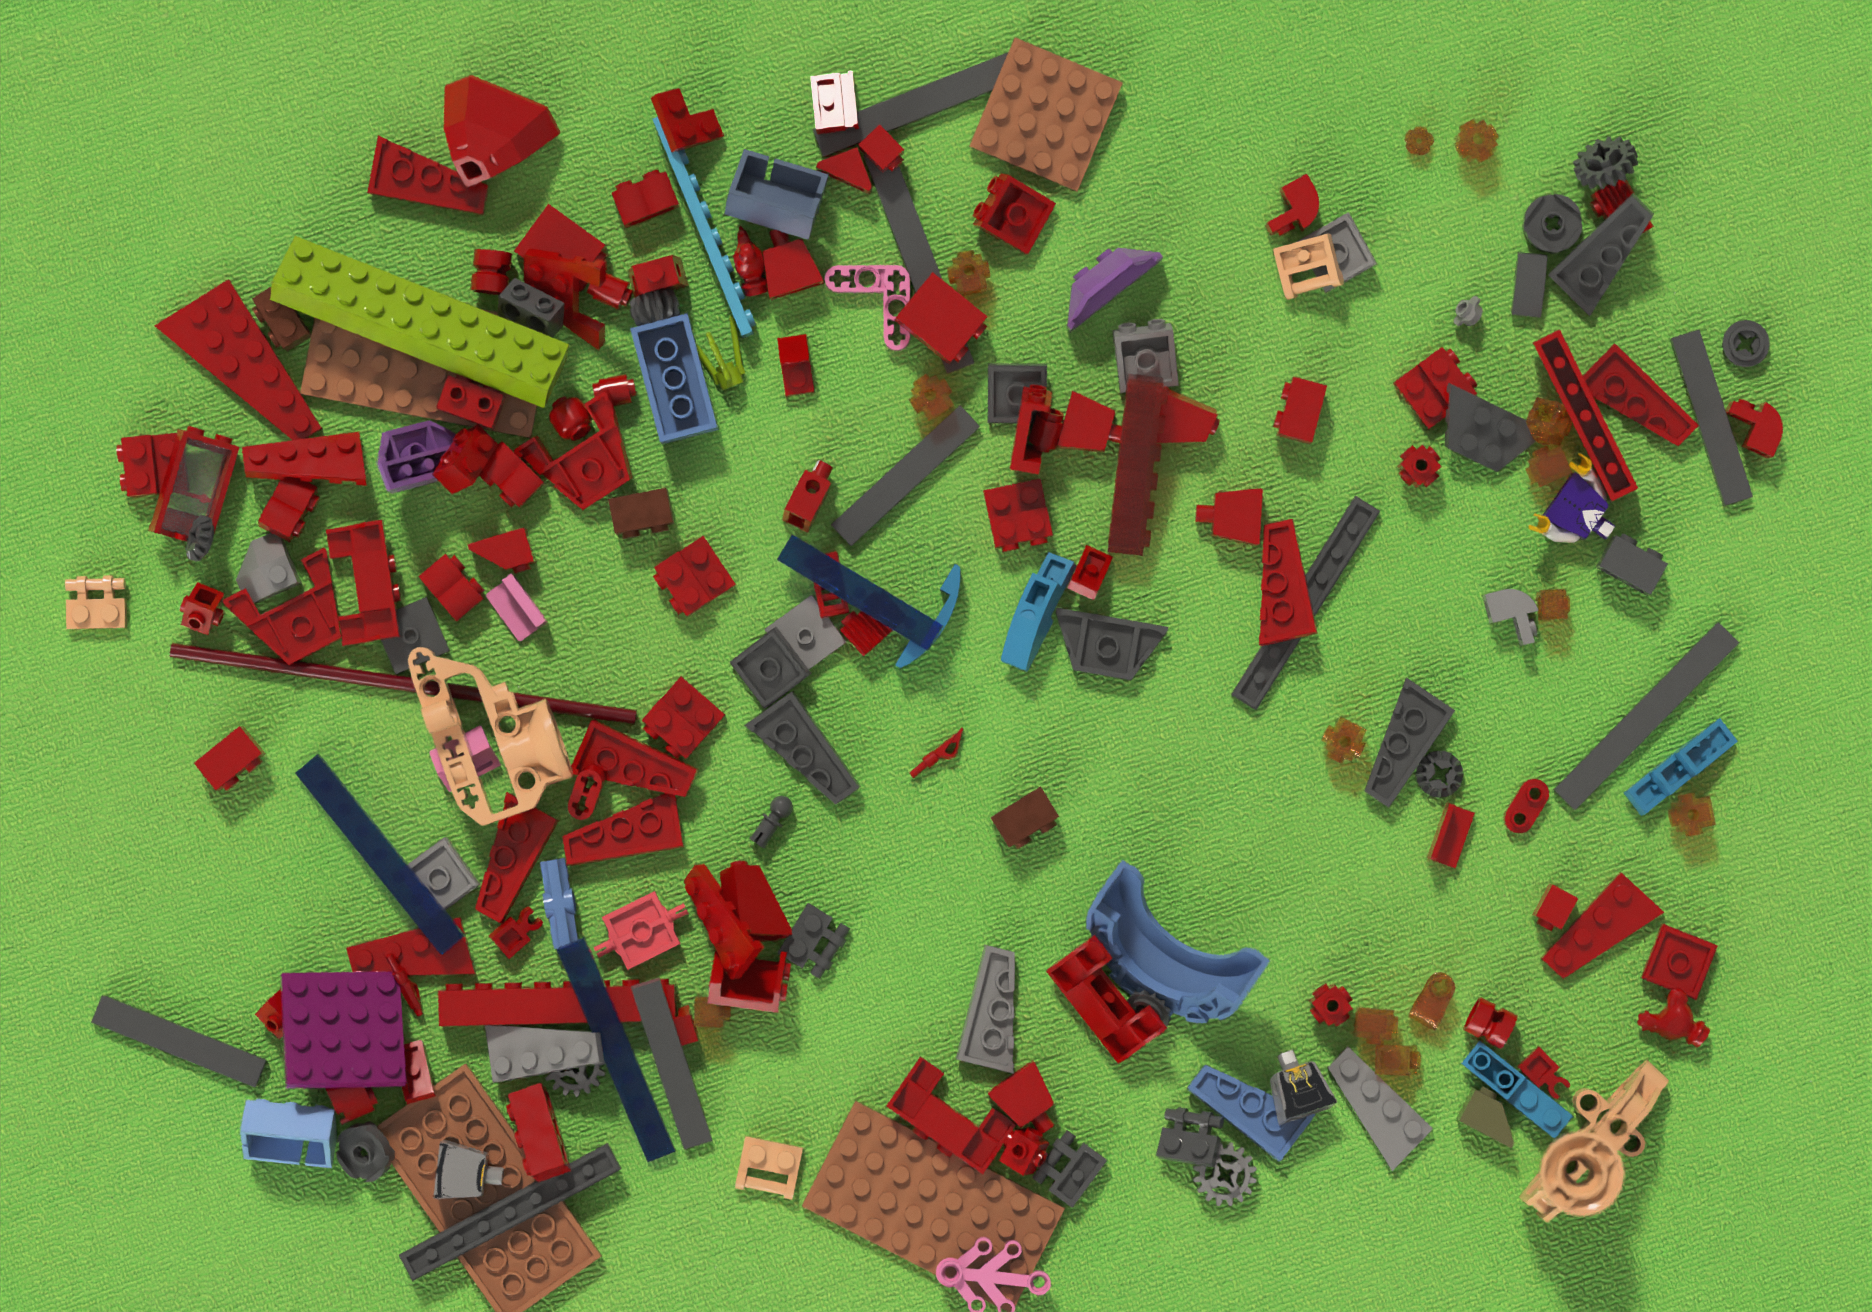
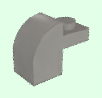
M1504 589L1482 595L1489 624L1512 618L1519 645L1522 646L1535 642L1533 636H1537L1536 625L1533 618L1528 619L1527 614L1538 611V608L1529 595L1516 589Z

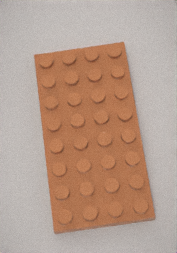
M484 310L498 316V312ZM314 319L300 391L301 395L474 427L478 425L436 409L448 375L456 377V373L320 319ZM474 380L472 382V384L478 385L480 387L484 386V384H481ZM500 391V394L504 395L506 399L495 429L491 430L483 426L481 427L484 430L532 438L538 406Z
M467 1063L434 1085L435 1097L407 1104L377 1126L395 1151V1159L391 1164L439 1232L536 1181L531 1175L527 1176L524 1170L522 1159L526 1158L524 1149H520L517 1145L514 1129ZM448 1140L489 1153L487 1166L504 1168L502 1186L485 1184L484 1194L479 1197L433 1198L440 1142ZM563 1200L457 1258L495 1312H524L596 1261L602 1254Z
M855 1100L802 1207L935 1275L936 1268L943 1259L949 1257L960 1258L975 1246V1241L979 1237L989 1238L992 1242V1250L987 1255H980L966 1268H981L1004 1249L1006 1242L1016 1240L1022 1248L1020 1256L1014 1259L1011 1258L996 1271L1030 1275L1034 1271L1065 1207L989 1168L986 1169L984 1174H981L953 1154L950 1158L936 1148L939 1144L930 1138L927 1140L922 1139L911 1128ZM980 1241L978 1243L980 1251L988 1250L989 1244L987 1241ZM1010 1244L1007 1247V1252L1012 1255L1016 1254L1019 1250L1016 1244ZM948 1267L945 1270V1274L948 1277H954L957 1273L954 1267ZM965 1280L975 1295L981 1296L984 1300L995 1305L977 1281ZM995 1284L1004 1297L1012 1300L1016 1306L1025 1287ZM1003 1303L1000 1307L1007 1312L1012 1310V1306L1009 1303Z

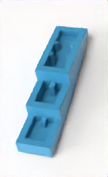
M1719 718L1623 793L1641 816L1645 815L1688 780L1698 775L1738 741Z

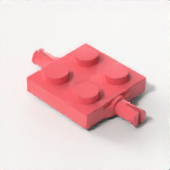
M656 891L603 916L602 919L608 929L609 940L594 946L595 952L607 947L605 950L597 953V956L600 958L615 950L621 956L627 970L681 944L674 930L673 921L689 914L687 909L676 914L677 911L686 908L685 904L682 903L677 907L667 910L661 904Z

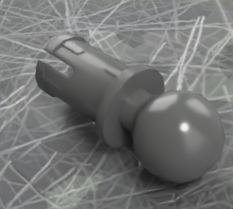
M784 795L777 796L772 800L770 804L771 813L769 816L763 813V820L749 838L764 849L778 827L782 828L783 825L779 823V820L788 817L792 813V801Z

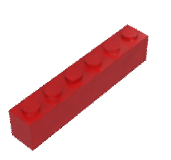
M1560 329L1532 342L1610 500L1614 501L1638 489Z

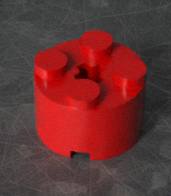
M371 1087L326 1088L336 1113L340 1114L343 1112L344 1117L340 1118L342 1125L375 1111L373 1105L378 1104Z

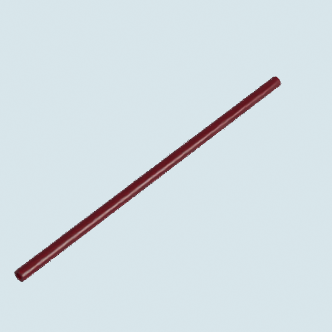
M172 643L170 647V657L417 693L412 677L301 661L288 666L281 658ZM432 680L427 682L425 685L426 694L438 695L440 691L439 683ZM448 683L452 698L483 703L478 687ZM513 692L519 708L546 699L553 713L634 725L636 722L637 710Z

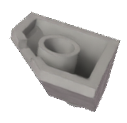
M269 533L251 541L236 581L240 590L247 589L254 604L302 584L282 538Z

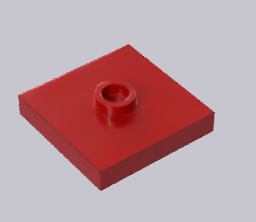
M1661 924L1640 978L1669 990L1680 988L1686 992L1689 998L1697 1000L1718 945Z

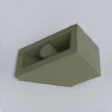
M1483 1086L1480 1091L1472 1087L1456 1119L1512 1148L1514 1140L1503 1105L1495 1100L1498 1094Z

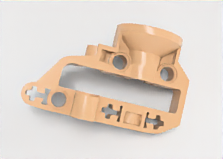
M418 647L411 651L408 657V664L422 706L421 713L428 732L432 735L451 792L459 808L480 825H488L533 809L538 805L546 786L573 777L572 767L560 730L546 699L519 708L514 693L509 691L506 682L492 686L478 667L437 657L432 650L424 647ZM420 653L423 656L430 657V661L426 662V666L429 672L435 670L436 675H428L420 679L419 674H425L424 668L415 663L419 659ZM465 673L472 675L477 683L503 762L518 800L517 806L495 814L492 812L482 780L478 777L472 760L473 755L462 726L463 723L447 683L448 679ZM430 680H435L440 685V691L435 697H429L425 692V685ZM506 716H511L516 723L515 729L511 733H505L500 728V722ZM449 736L453 740H459V745L455 746L457 755L464 753L463 756L452 760L448 759L454 757L453 751L446 749L444 745L449 742ZM525 772H530L535 777V784L530 789L523 788L519 781L520 776ZM475 784V787H469L471 794L478 795L479 800L475 802V808H472L471 805H465L464 800L468 798L466 789L459 791V789Z
M1646 1060L1607 1100L1592 1089L1582 1088L1576 1091L1572 1099L1573 1107L1587 1120L1586 1123L1577 1132L1565 1134L1550 1144L1541 1159L1539 1173L1532 1179L1519 1198L1527 1205H1532L1537 1210L1536 1214L1545 1222H1549L1562 1211L1567 1214L1587 1216L1600 1213L1610 1206L1620 1193L1624 1179L1623 1164L1618 1151L1630 1157L1638 1156L1643 1152L1645 1140L1636 1127L1651 1111L1669 1080L1652 1063ZM1591 1094L1594 1097V1105L1589 1110H1583L1580 1105L1581 1098L1584 1095ZM1610 1109L1596 1124L1599 1114L1604 1110ZM1615 1119H1621V1127L1615 1134H1612L1610 1124ZM1629 1135H1635L1637 1146L1633 1150H1626L1624 1144L1630 1139ZM1571 1161H1575V1169L1571 1173H1567V1165ZM1588 1169L1589 1175L1587 1176V1178L1581 1183H1576V1181Z

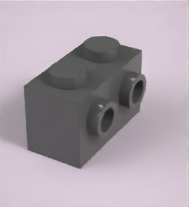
M1622 534L1621 537L1613 536L1595 568L1646 596L1651 595L1668 563L1662 561L1664 556L1651 548H1648L1647 551L1642 550L1636 546L1638 541L1628 535Z

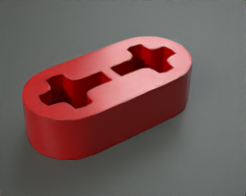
M587 765L576 778L567 807L570 815L575 819L585 820L589 818L597 807L606 778L600 767ZM592 774L596 782L588 789L586 788L588 783L586 777ZM585 796L587 797L585 801L587 808L581 811L579 810L578 802Z

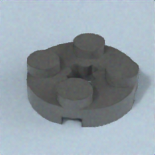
M1544 195L1534 200L1524 214L1522 229L1528 242L1534 248L1542 252L1556 254L1567 250L1578 240L1582 231L1581 213L1578 206L1564 195ZM1554 216L1558 217L1557 224L1560 226L1559 230L1552 229L1549 231L1546 228V217L1550 219Z
M371 1121L351 1125L337 1139V1143L339 1142V1151L336 1152L338 1162L343 1170L354 1179L360 1177L367 1179L364 1182L375 1181L389 1170L391 1162L395 1159L394 1149L390 1146L385 1135L377 1128L376 1124ZM362 1147L367 1151L368 1156L361 1154Z

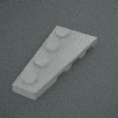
M989 945L984 946L955 1059L1014 1074L1013 991L1015 987V952Z
M485 1025L493 1083L604 1062L600 1033Z
M1348 1046L1327 1067L1386 1163L1393 1171L1433 1128Z

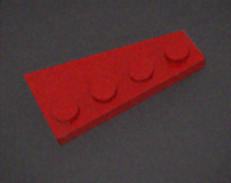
M1615 343L1583 374L1594 398L1677 446L1699 426Z
M359 431L242 447L246 478L284 480L286 477H294L304 482H312V479L329 480V483L342 484V481L356 482V485L367 486Z
M591 720L571 765L573 775H578L587 765H596L603 770L606 777L605 780L682 797L688 795L699 769L596 720ZM589 774V775L587 776V777H592V778L594 779V775H592V774Z
M506 792L503 811L518 805L517 797ZM535 807L498 821V831L494 846L492 845L490 861L487 872H485L475 910L501 924L505 921L559 820Z
M668 793L645 800L639 805L617 812L611 817L599 822L596 821L562 836L567 866L684 847L676 795Z
M1619 872L1540 959L1564 979L1663 914L1664 911L1624 874Z
M461 917L346 948L352 972H393L386 958V955L392 953L399 967H403L407 975L476 974Z

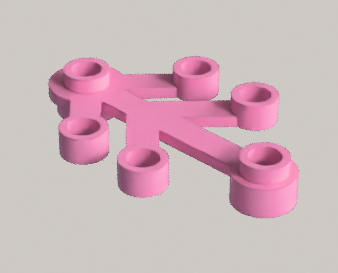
M979 1237L975 1241V1246L960 1258H945L936 1268L938 1281L943 1286L955 1287L968 1303L970 1312H983L986 1308V1303L983 1297L974 1294L965 1280L977 1281L995 1303L998 1312H1002L1000 1307L1003 1303H1009L1012 1306L1011 1312H1015V1305L1012 1300L1004 1297L995 1284L1028 1287L1035 1295L1047 1293L1051 1286L1049 1275L1042 1270L1033 1271L1030 1275L996 1271L1011 1258L1014 1259L1020 1256L1022 1248L1016 1240L1006 1242L1004 1249L979 1269L966 1267L980 1255H987L991 1252L992 1242L987 1237ZM980 1241H987L989 1244L988 1250L980 1251L978 1243ZM1010 1244H1016L1019 1248L1018 1252L1014 1255L1007 1252V1247ZM954 1267L957 1271L954 1277L946 1276V1268ZM1036 1277H1042L1045 1280L1042 1287H1036L1033 1284V1280ZM980 1300L983 1304L982 1308L974 1310L971 1307L972 1301Z

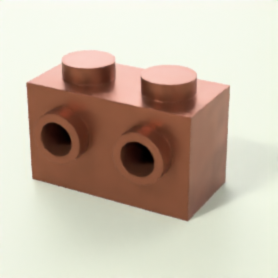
M271 287L252 298L256 305L252 310L261 323L266 321L271 331L267 334L276 348L282 346L284 350L289 351L309 339L311 333L297 310L270 300Z
M667 488L608 499L614 532L616 535L622 534L623 539L640 536L639 531L651 529V533L668 531V525L674 524Z
M1040 786L990 818L1008 847L1010 848L1015 845L1019 849L1032 841L1029 836L1032 833L1040 830L1043 834L1057 825L1055 819L1059 815Z

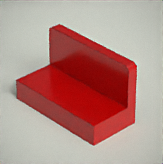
M1446 803L1427 859L1456 868L1475 813Z

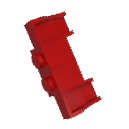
M375 520L326 529L330 553L329 558L352 557L360 612L358 614L338 617L342 646L400 637L397 602L401 601L399 584H394L392 573L397 572L395 555L389 554L384 521Z
M1093 935L1077 946L1072 952L1055 962L1046 972L1119 1064L1162 1034L1167 1027L1150 1005L1137 1013L1133 1010L1101 969L1102 966L1112 959V956L1097 937Z
M920 1056L886 1107L915 1126L912 1131L924 1140L930 1137L939 1143L936 1148L950 1158L954 1154L981 1174H984L1004 1144L1007 1136L1017 1124L992 1107L979 1126L931 1093L944 1075V1072Z

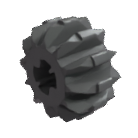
M661 289L645 293L630 301V312L636 326L680 315V304L672 289Z

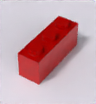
M538 1083L508 1094L510 1104L506 1105L507 1112L511 1121H515L518 1131L514 1132L518 1147L524 1149L526 1158L522 1159V1163L527 1176L531 1175L539 1183L570 1172L571 1167L548 1089L542 1083Z

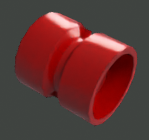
M474 249L473 266L477 269V272L472 274L470 291L500 295L509 285L510 279L506 276V272L511 270L512 253L489 249Z
M1479 997L1468 1015L1463 1030L1478 1038L1485 1036L1486 1042L1502 1049L1516 1024L1518 1015L1504 1008L1496 1010L1494 1003Z

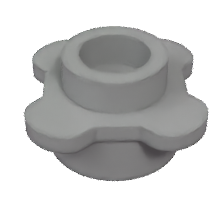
M1473 296L1470 300H1461L1455 310L1457 314L1454 319L1455 325L1460 326L1464 323L1467 326H1472L1480 320L1483 310L1478 305L1480 303L1479 297Z

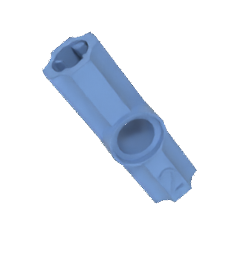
M566 858L540 862L545 891L543 893L546 917L550 922L554 949L577 946L579 945L575 920V914L577 913L573 889L570 888Z

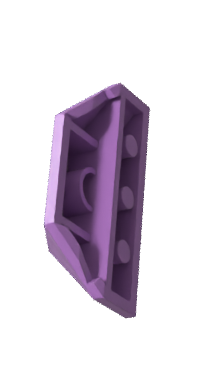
M1109 248L1096 258L1098 264L1091 270L1086 266L1074 275L1075 282L1071 287L1067 321L1069 332L1076 329L1163 259L1161 253L1127 248H1117L1112 252Z
M430 420L382 433L377 465L387 492L393 494L437 482L438 480L432 474L440 463V458L452 444L456 434Z

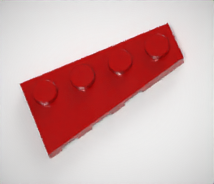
M378 135L368 185V194L484 215L489 189L488 185L479 182L465 187L458 171L452 170Z
M1288 519L1264 525L1260 647L1318 634L1294 520Z
M694 865L683 881L685 889L693 900L697 914L703 921L709 934V939L714 944L721 959V964L726 969L730 980L741 978L764 947L759 940L753 941L749 935L751 928L746 921L740 922L735 915L736 907L731 901L724 900L722 897L723 889L706 865Z

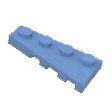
M1207 1065L1201 1068L1186 1088L1278 1162L1283 1159L1315 1116V1114L1279 1125L1272 1095Z

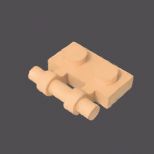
M104 575L103 578L87 579V576L66 579L65 590L77 591V599L66 600V629L127 628L126 598H115V590H125V578H114L113 575ZM88 590H103L104 599H88Z

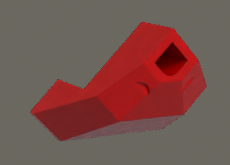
M469 75L445 85L444 132L452 162L465 187L492 178L522 162L561 133L547 106L476 76Z

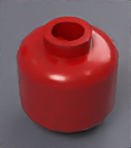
M563 396L552 404L553 409L549 414V421L561 438L577 441L590 432V425L593 419L581 399Z

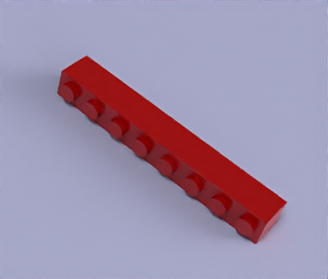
M666 978L660 979L672 1017H676V984H669V979ZM640 979L622 980V985H610V980H593V986H581V981H563V987H551V981L534 982V987L523 988L522 982H505L504 988H493V983H475V989H463L462 983L445 984V989L438 991L439 1026L638 1022L642 1020L631 986L639 984Z

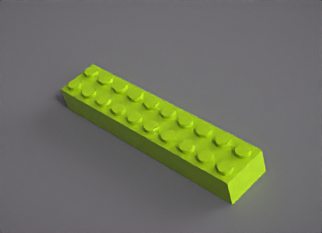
M297 236L292 240L271 283L270 300L542 408H545L566 363L569 344Z

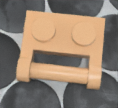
M1324 234L1273 249L1283 292L1287 300L1297 298L1298 294L1330 285L1337 287L1344 284L1343 274L1338 265L1331 234ZM1322 266L1327 267L1328 274L1296 283L1293 281V274Z
M745 1136L735 1189L744 1190L745 1187L784 1195L785 1199L793 1200L803 1147ZM748 1167L788 1175L787 1184L747 1176Z

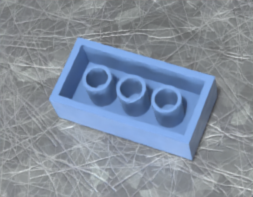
M688 314L630 328L660 443L663 445L719 430Z

